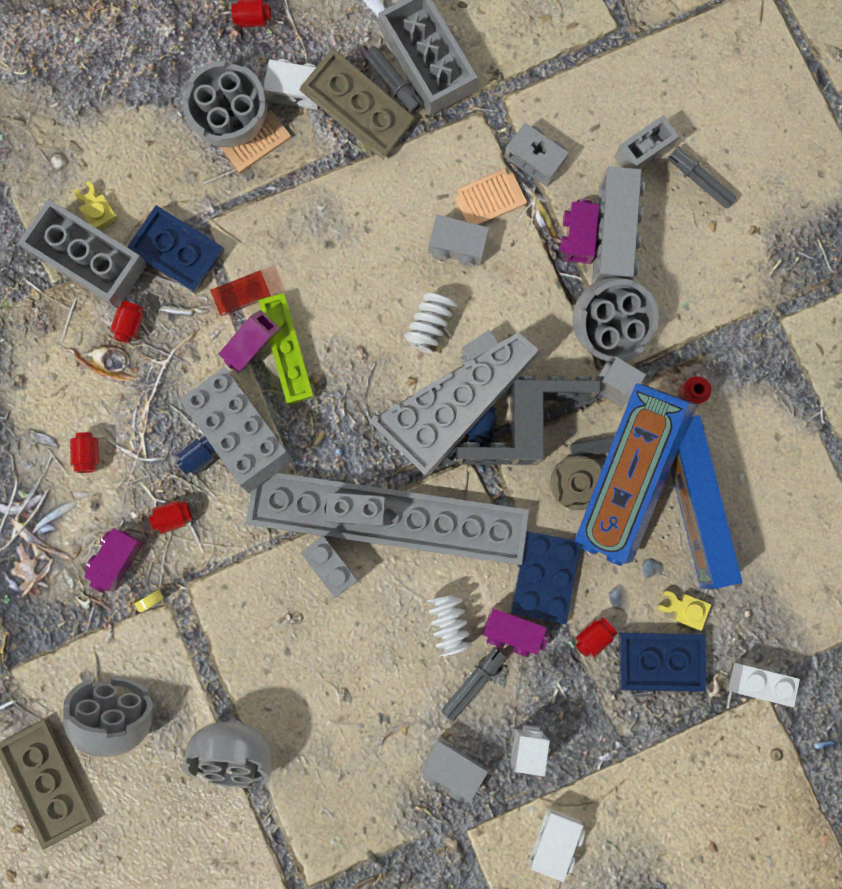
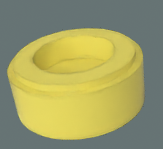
M158 589L137 601L134 605L138 612H143L162 601L164 597Z

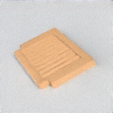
M270 110L266 114L261 130L253 139L237 147L220 148L241 174L291 139V135L273 111Z
M505 168L456 189L459 196L455 197V201L465 222L477 225L484 224L527 204L513 172L507 174Z

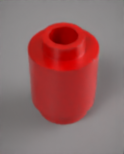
M238 0L237 3H232L231 5L232 20L235 26L240 25L241 28L267 26V21H271L270 4L265 3V0Z
M127 301L121 302V306L116 309L109 331L114 334L113 339L127 344L130 343V340L137 339L144 317L142 314L143 307Z
M700 376L691 377L678 389V398L696 404L695 407L707 401L711 395L710 383Z
M91 432L75 433V438L70 439V464L74 467V473L97 472V465H99L98 438L93 437Z
M176 500L152 508L153 514L149 515L153 531L159 530L160 534L185 527L187 523L193 521L186 500L182 502Z
M605 618L594 619L575 637L578 642L575 644V647L585 658L589 655L595 658L614 641L613 637L617 632Z

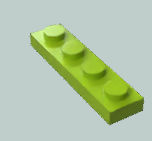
M285 293L258 300L260 309L281 328L270 341L286 403L290 405L314 398Z

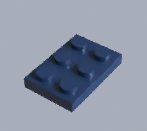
M155 205L127 246V248L140 255L146 264L196 294L225 251L223 246Z
M526 531L522 565H519L511 613L567 624L581 544L570 539Z
M619 632V690L706 692L705 634Z

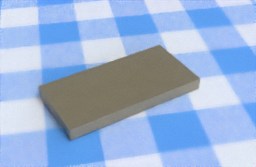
M334 48L329 51L299 89L383 160L416 119Z
M49 718L0 742V760L42 850L97 821Z

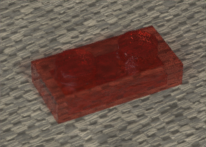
M261 270L210 290L221 317L256 304L260 299L271 297Z

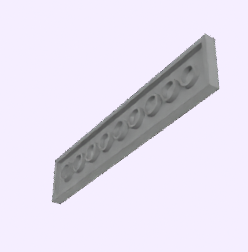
M275 473L251 491L246 525L522 565L529 510ZM339 493L385 497L384 527L327 523L325 521L327 494Z

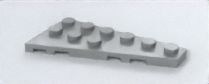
M518 332L490 348L489 352L475 360L468 361L464 364L465 366L453 373L446 374L414 393V396L400 404H395L387 412L380 416H375L368 421L425 476H429L541 352Z

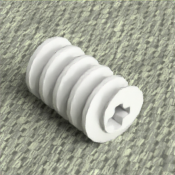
M426 293L423 296L425 303L419 304L418 307L421 313H415L414 319L416 322H412L409 325V329L412 332H406L404 338L416 349L428 354H434L428 347L429 345L438 346L439 343L433 337L434 335L443 336L438 326L447 327L448 323L442 318L443 316L452 317L453 314L447 308H456L457 304L445 296L436 293Z
M449 595L426 600L427 603L435 604L436 606L429 610V614L438 616L437 619L431 622V625L440 627L438 631L433 633L434 637L443 639L436 644V648L445 649V652L439 656L464 652L472 647L471 642L463 641V639L469 636V631L460 630V628L467 624L466 620L458 619L465 611L455 607L462 602V598Z

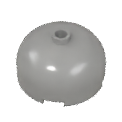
M217 61L201 67L190 77L184 99L182 98L183 110L190 126L201 139L214 146L229 148L243 145L258 134L265 122L267 102L260 80L249 68L228 64L226 61Z
M621 277L603 278L588 286L579 296L572 317L574 333L581 346L590 354L608 362H613L617 357L623 361H628L640 355L645 350L644 347L649 342L653 332L656 333L659 321L658 307L650 291L633 280Z
M111 676V683L102 681L92 683L90 679L74 687L64 700L63 725L65 733L77 749L92 756L113 757L131 751L144 740L152 724L153 703L149 697V691L142 684L134 680ZM114 686L126 687L132 693L123 694L118 698L116 710L117 689Z
M236 720L216 722L202 727L191 737L186 748L182 769L192 778L196 777L197 774L202 775L203 778L209 780V784L234 788H251L255 781H261L263 784L269 782L273 762L272 748L267 738L253 727Z

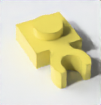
M88 181L86 182L89 187L88 194L82 195L77 188L74 189V194L82 203H86L79 208L87 222L96 229L101 230L117 221L118 218L103 194L97 197L96 188Z
M663 591L662 595L670 599V605L668 607L657 605V609L666 613L674 611L676 612L673 618L674 621L702 631L711 604L686 594H682L681 599L678 600L674 593Z

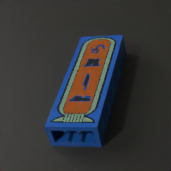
M635 384L574 540L582 544L581 548L593 554L600 552L607 556V561L619 566L634 561L696 404L644 384Z
M693 416L689 421L670 470L700 589H718L743 582L701 416Z

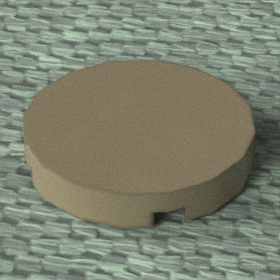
M572 455L564 458L555 466L551 474L550 487L553 496L561 505L571 510L587 509L602 468L596 461L584 455Z

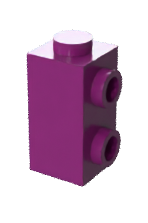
M580 199L576 202L572 201L569 210H564L562 226L567 227L566 236H562L560 252L564 253V262L591 264L595 255L599 204H592L590 200Z
M259 310L245 321L218 355L224 359L225 364L229 368L239 373L254 361L281 328L262 310Z
M113 528L112 531H107L100 541L102 547L98 554L93 555L85 566L87 572L84 578L91 581L89 586L101 593H104L105 590L115 591L144 543L121 529Z
M493 608L489 612L482 635L488 637L487 643L500 648L503 647L504 643L514 646V653L528 658L530 653L538 655L539 650L543 651L549 637L548 634H545V627Z

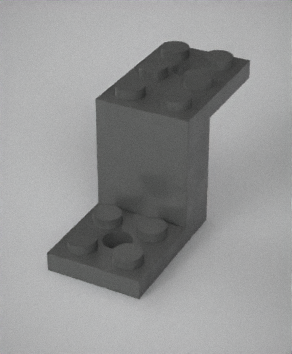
M520 376L519 380H514L510 389V448H508V443H491V447H480V443L474 442L463 443V446L458 447L456 451V465H538L544 459L543 401H592L600 392V381H592L590 376L575 377V381L564 380L563 376H549L547 380H536L535 376Z

